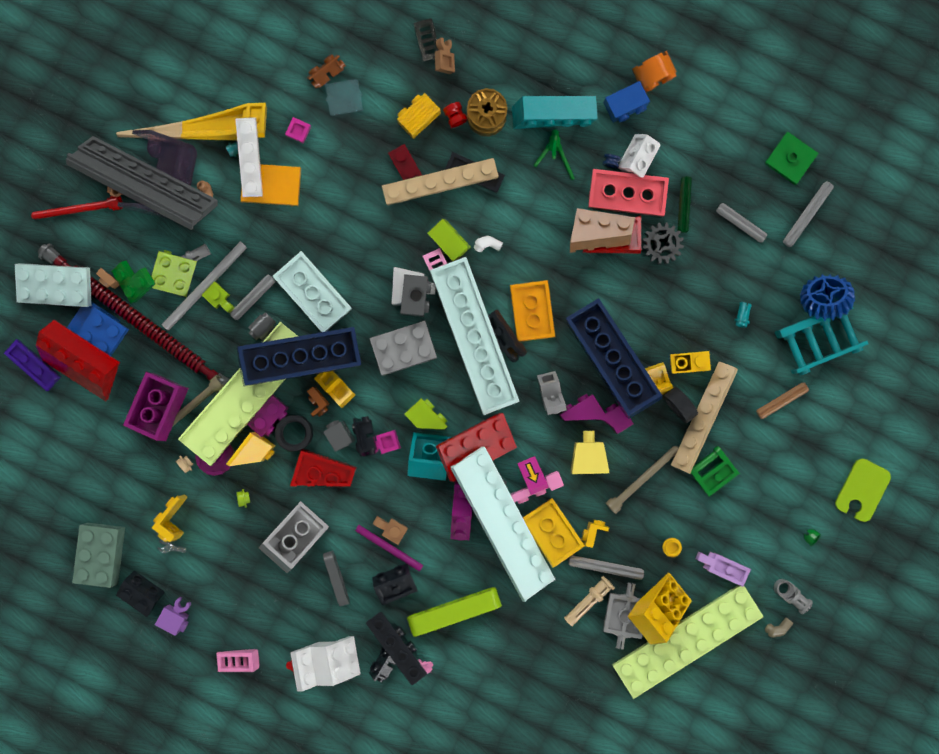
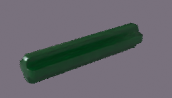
M689 176L682 177L680 185L677 231H681V233L689 231L692 177Z

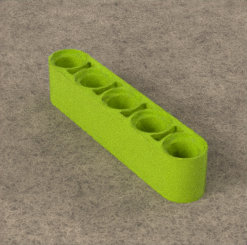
M491 587L407 617L412 636L416 637L498 609L502 604L496 587Z

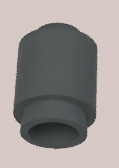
M266 312L263 315L260 314L248 327L250 329L249 334L256 341L259 338L263 340L273 330L276 321Z

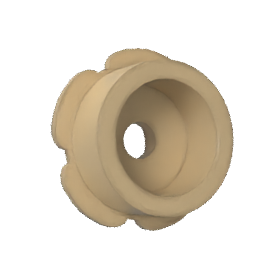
M179 456L180 458L176 463L183 472L192 471L191 466L193 463L187 456L184 458Z

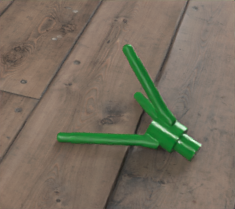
M552 130L549 143H547L545 149L535 162L534 167L539 165L548 151H552V159L556 158V151H558L571 180H574V175L560 144L559 131Z

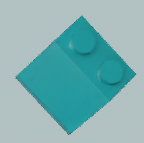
M413 432L407 476L446 481L447 473L436 445L451 437Z

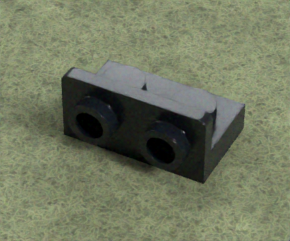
M408 564L398 565L394 569L378 573L372 577L374 590L382 605L418 592Z

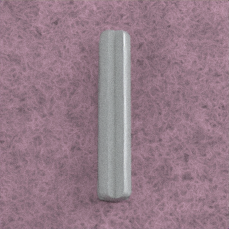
M722 203L716 210L718 214L761 243L766 239L767 233L726 204Z
M269 274L266 275L230 312L231 317L239 320L275 283V279Z

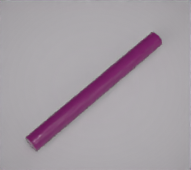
M361 525L357 526L355 530L357 533L420 572L423 564Z

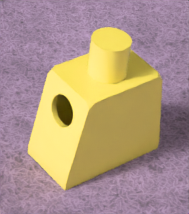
M583 431V442H575L571 464L572 474L609 473L604 443L595 442V431Z

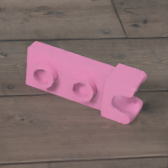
M555 471L545 475L546 482L551 491L564 486L559 472ZM528 487L510 494L513 501L518 502V504L528 501V497L531 496ZM544 489L534 494L537 497L547 492L546 489Z

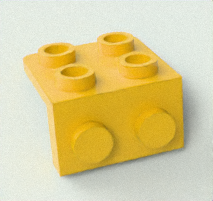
M185 494L175 498L172 497L165 505L167 509L163 513L160 512L153 520L155 524L152 526V529L158 533L157 536L164 542L175 541L184 534L181 529L170 522V519L188 498Z

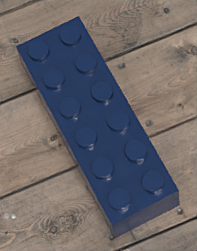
M599 298L566 318L568 327L628 419L662 399L661 392Z
M354 327L238 346L236 348L243 387L361 365Z

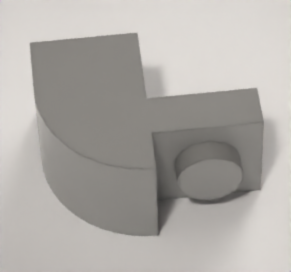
M556 371L537 375L542 401L547 414H558L566 411V404L561 393Z

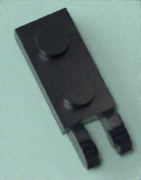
M498 309L489 314L488 317L500 349L510 361L517 362L519 360L518 355L523 357L527 354L526 348H524L522 343L518 342L519 340Z

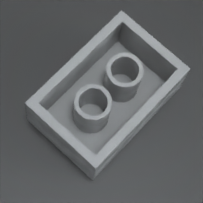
M425 321L370 338L382 376L437 359Z

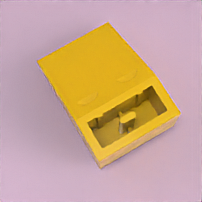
M667 573L635 604L628 618L650 645L667 643L692 600L673 576Z

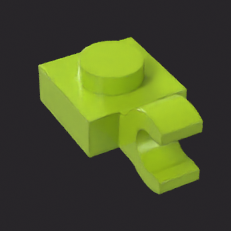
M215 281L202 294L216 309L221 305L226 312L230 313L235 308L226 300L230 295Z

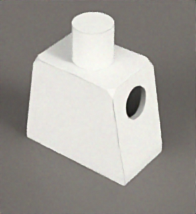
M394 267L392 305H401L404 274L425 276V274ZM434 283L431 284V293L427 294L435 295L436 287ZM414 291L411 294L413 301H419L422 297V293L419 291Z

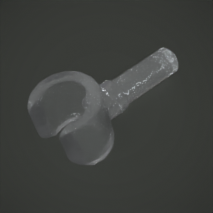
M159 540L161 544H166L164 548L158 547L161 553L169 551L186 552V548L170 545L168 541Z

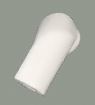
M485 236L475 241L474 249L482 252L484 248L490 246L499 251L503 242L491 236Z

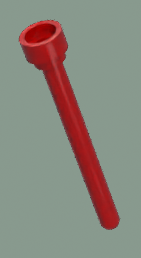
M110 196V198L104 201L32 212L31 217L32 219H41L103 208L113 209L114 211L122 210L123 201L121 196Z

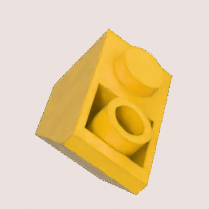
M709 351L670 354L672 374L711 370Z

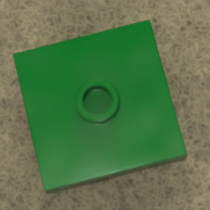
M787 131L764 164L796 185L819 153Z

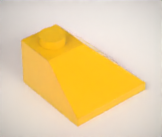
M251 432L226 464L228 466L261 462L265 459L268 461L275 452L273 450L275 445L265 437L259 436L256 432Z

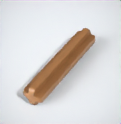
M800 383L756 411L757 415L761 419L766 418L809 391L808 386L805 383Z

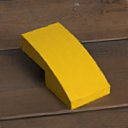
M334 371L319 373L314 378L341 408L356 396Z

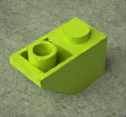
M421 398L405 413L407 418L417 428L446 429L448 427L445 424L447 419L441 413L437 415L432 410L435 406L428 399L424 401Z

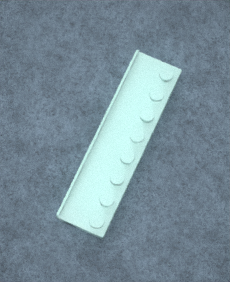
M480 447L456 465H452L451 470L521 600L526 602L527 599L550 584L555 578L486 448Z

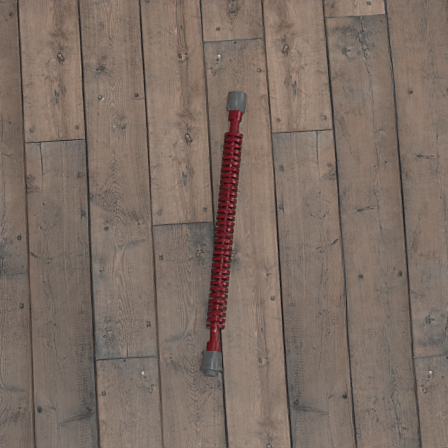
M43 244L39 248L38 258L40 260H45L54 266H71L54 249L52 244ZM90 275L91 295L105 306L107 305L109 309L111 308L112 311L164 350L166 349L168 353L170 352L171 355H174L175 358H178L179 361H182L183 364H186L195 373L202 372L209 381L214 376L219 375L221 378L218 380L223 385L230 380L214 369L210 370L205 366V360H202L201 357H198L197 354H194L193 351H190L189 348H186L185 345H182L181 342H178L177 339H174L173 336H170L169 333H166L158 325H154V322H150V319L130 304H127V302L123 301V299L119 298V296L115 295V293L111 292V290L107 289Z

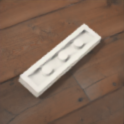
M256 117L236 118L242 196H263Z

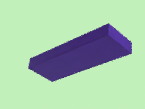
M16 339L4 352L10 360L46 391H49L61 378L58 373L43 362L41 358L19 339Z

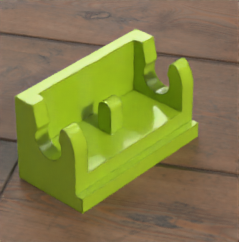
M446 219L439 221L428 232L429 236L452 261L459 259L471 248Z

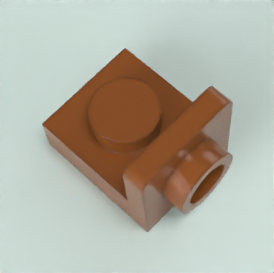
M312 387L307 391L310 395L308 398L313 405H318L319 407L311 415L313 417L317 415L321 417L328 411L327 407L330 403L317 387Z

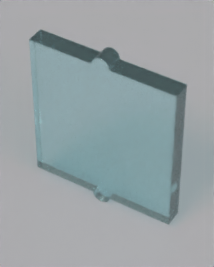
M358 79L325 84L326 102L329 105L330 116L363 111L361 100L363 95L360 92Z

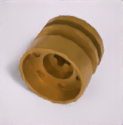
M485 88L475 92L467 105L468 124L473 132L487 137L500 132L506 123L508 108L506 99L494 89ZM489 107L490 111H488V113H484V110H486V108Z

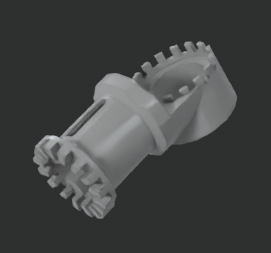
M779 579L775 582L774 591L789 604L792 603L799 609V613L804 614L806 611H809L808 608L812 607L813 601L805 598L797 587L785 579ZM782 583L788 585L786 593H780L779 586Z

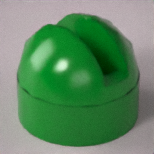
M814 529L807 530L809 534H804V540L810 546H813L819 540L821 534Z

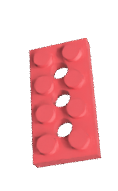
M593 169L588 208L664 217L669 178L649 175L639 177L632 173ZM612 186L615 193L611 196L606 195L604 188ZM625 188L632 189L633 197H625L623 190ZM645 190L650 191L652 199L645 200L642 197V192Z

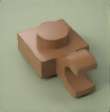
M377 516L373 522L375 526L384 530L382 536L397 545L408 527L393 518L388 523Z

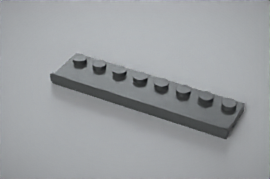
M94 136L78 146L76 152L67 154L66 164L190 230L218 206L217 199Z

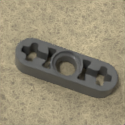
M334 551L323 553L324 562L339 606L350 604Z

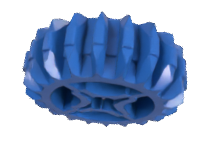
M822 274L820 278L814 276L813 280H808L807 284L803 285L800 293L801 305L810 317L815 315L816 320L820 317L824 321L827 318H831L833 321L835 317L841 319L842 314L847 315L849 310H852L855 302V291L851 282H847L845 278L840 279L839 275L832 277L831 274L829 276Z

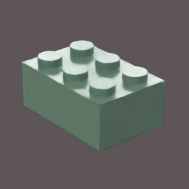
M84 523L79 526L72 583L108 588L118 584L125 527L95 523Z

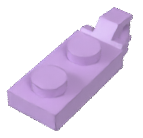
M698 552L695 558L705 563L703 568L707 569V571L742 587L751 571L748 567L712 552L708 556Z

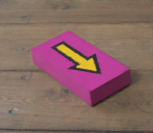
M535 456L517 463L531 495L549 488Z

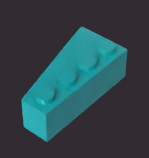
M522 96L512 106L513 129L553 126L569 127L573 125H580L581 127L590 126L591 123L598 119L596 96Z

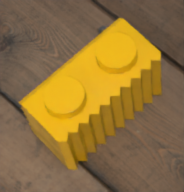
M426 93L422 96L417 95L412 100V105L408 109L406 107L403 108L397 115L398 124L413 139L441 114L440 108Z

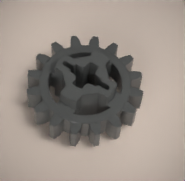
M658 223L656 228L652 225L650 227L651 232L646 231L644 233L647 238L642 239V242L646 243L642 247L643 250L647 249L645 257L650 255L651 262L657 259L658 265L661 264L662 260L665 265L669 263V259L672 262L675 261L674 255H681L678 249L684 248L680 244L684 238L678 237L681 231L675 232V226L668 228V223H665L663 227L661 223ZM660 231L666 232L664 235L655 234ZM671 237H673V239H674V241H675V245L672 244V239H671ZM666 238L665 246L659 250L661 241ZM650 242L653 243L654 251L651 248ZM662 252L670 253L667 256H660Z

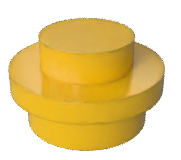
M668 538L663 542L662 549L667 556L676 557L681 553L682 545L676 538Z

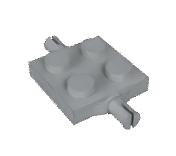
M627 583L626 594H609L603 632L618 636L616 645L618 649H624L625 638L642 639L641 632L628 618L635 604L641 599L634 596L636 585L634 583Z

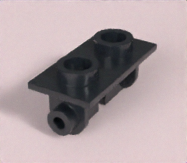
M369 416L361 417V419L353 418L352 430L357 438L356 450L360 457L376 454L375 437L368 438L367 434L374 433L372 420H369Z
M383 647L380 650L379 657L370 667L369 674L375 682L376 680L379 682L387 680L393 669L388 663L390 662L395 665Z

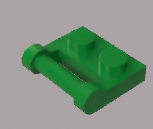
M716 446L712 453L693 466L690 474L706 495L710 497L740 473L721 448ZM719 457L721 462L701 477L698 472Z

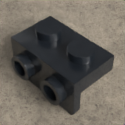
M133 571L123 581L116 596L148 617L165 592L136 571Z

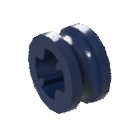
M613 154L604 155L606 160L603 161L602 165L609 168H619L618 162L621 161V157Z

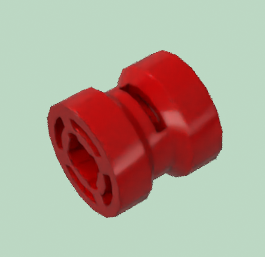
M454 102L443 109L445 116L449 118L448 122L451 128L458 127L468 120L466 114L462 112L460 102Z

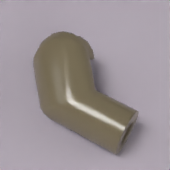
M786 617L779 626L774 627L772 624H768L765 627V632L772 638L784 636L794 623Z

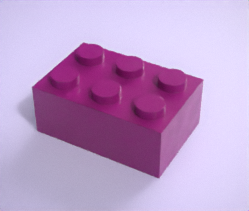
M146 372L123 426L156 441H166L189 388L158 374Z

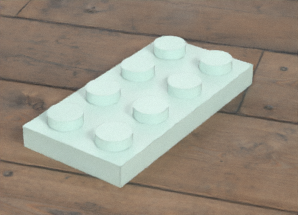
M302 251L273 275L274 279L321 332H327L352 310L350 305Z
M15 264L17 302L80 307L92 306L90 268Z

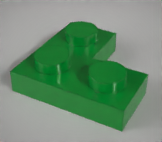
M127 260L120 262L111 271L131 304L137 302L155 285L146 267L134 274Z

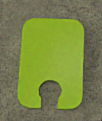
M866 459L856 460L835 501V506L838 510L847 514L849 503L852 500H858L861 508L856 512L854 518L863 522L869 521L890 482V472Z

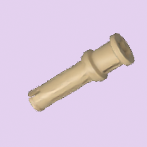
M602 576V580L590 588V593L564 617L572 627L597 601H603V597L611 589H615L605 576Z

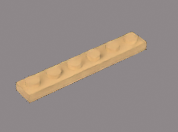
M494 158L382 185L386 204L391 205L498 178Z
M718 362L698 405V415L692 419L671 466L686 473H691L736 376L737 368Z

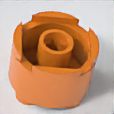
M667 51L642 62L643 65L632 69L637 81L641 82L646 93L659 86L660 81L662 84H665L677 76V71Z

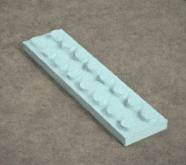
M464 257L429 270L482 414L486 415L519 402L467 258Z

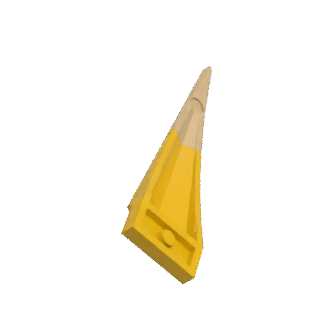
M246 103L186 121L117 132L116 135L117 137L237 140L235 119L256 117L258 138H264L267 106L266 103Z

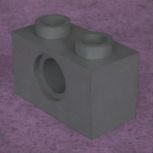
M404 274L401 315L425 317V313L429 312L430 301H426L427 293H431L432 282H428L427 276ZM414 291L422 293L419 301L411 299V294Z
M335 420L326 426L327 430L324 431V434L335 452L356 441L345 421L339 422V420Z

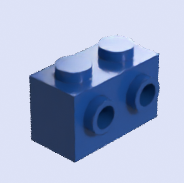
M639 81L605 97L603 103L612 122L619 121L621 123L629 119V115L635 112L640 114L647 110L646 107L650 100Z

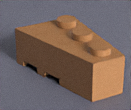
M577 208L570 241V253L583 249L594 250V248L598 247L611 248L630 245L635 217Z

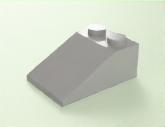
M300 501L259 546V549L282 570L288 573L329 526Z

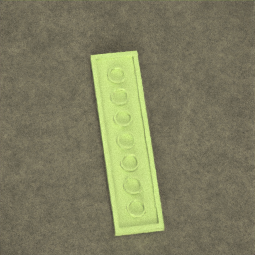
M737 585L680 621L667 643L650 645L647 642L612 665L634 699L763 618V615L745 586Z

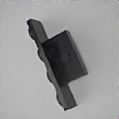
M381 611L366 622V625L411 685H414L427 675L426 670L416 658V646L412 641H407L404 637L406 633L400 625L396 626L395 623L391 625Z

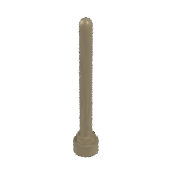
M219 375L214 376L210 380L209 387L177 413L173 426L213 392H218L225 386L219 382L218 379L221 378Z
M673 446L617 498H610L605 504L614 514H617L621 510L620 507L623 506L622 503L674 457L679 448Z

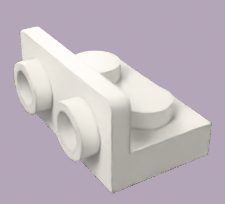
M635 134L619 163L618 169L623 172H633L639 177H644L660 147V143L647 134Z

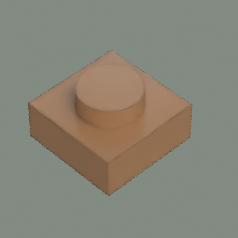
M100 268L96 273L100 277L98 281L106 288L111 286L116 289L119 286L117 280L104 269Z

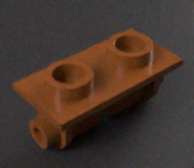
M329 55L323 60L325 64L321 67L315 66L308 72L310 75L306 78L314 80L311 84L315 89L321 88L330 80L326 73L329 72L332 77H335L344 70L343 68L346 65L342 60H337L340 57L339 55Z

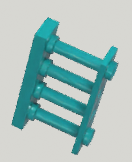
M842 314L840 320L851 346L840 349L829 323L831 322L830 318L824 321L820 317L816 320L814 315L775 331L777 339L784 337V340H787L798 368L791 370L792 374L799 373L800 376L811 372L810 368L843 354L860 352L864 350L863 346L869 343L868 341L858 342L849 318ZM817 323L820 326L822 325L833 350L832 354L824 357L812 331V325ZM800 330L802 333H805L816 359L805 364L794 338L796 336L795 332Z

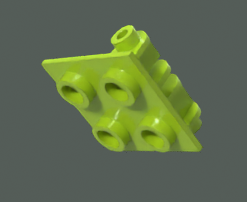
M164 250V252L158 251L151 275L155 282L152 288L187 297L197 261L172 255V252Z

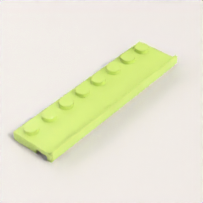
M279 322L263 342L297 337V335L282 322ZM239 368L178 440L208 465L212 466L286 379L243 387Z

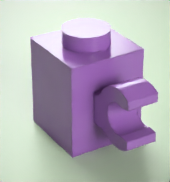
M182 597L175 601L174 607L171 605L164 607L155 623L156 626L174 636L180 633V631L184 632L189 623L186 621L189 615L184 612L190 608L191 602L182 607L180 605Z

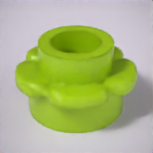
M242 489V491L236 492L238 506L246 508V504L250 503L249 493L244 492V489Z

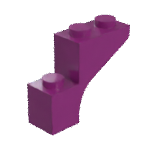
M587 393L577 399V404L573 406L571 403L566 405L567 410L559 414L561 419L566 421L602 420L612 428L615 434H619L634 424L631 418L628 419L616 403L607 407V412L604 413L594 395L588 396Z
M456 480L450 539L469 540L472 507Z

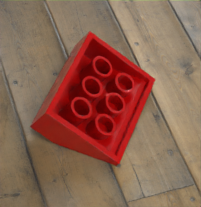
M55 320L40 330L36 347L42 361L102 400L107 401L120 362Z

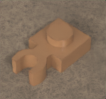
M439 38L436 41L437 48L439 49L435 52L436 71L452 74L455 72L454 53H450L452 41L449 39L444 42V38Z

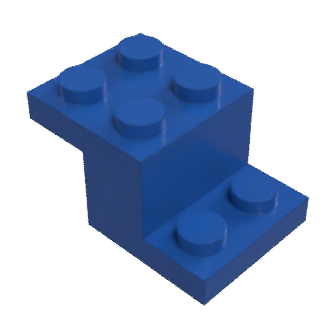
M91 301L92 306L80 307L67 328L112 356L129 329L119 323L120 320Z

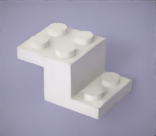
M348 636L335 642H317L290 652L297 691L303 692L315 686H334L360 675L354 636Z

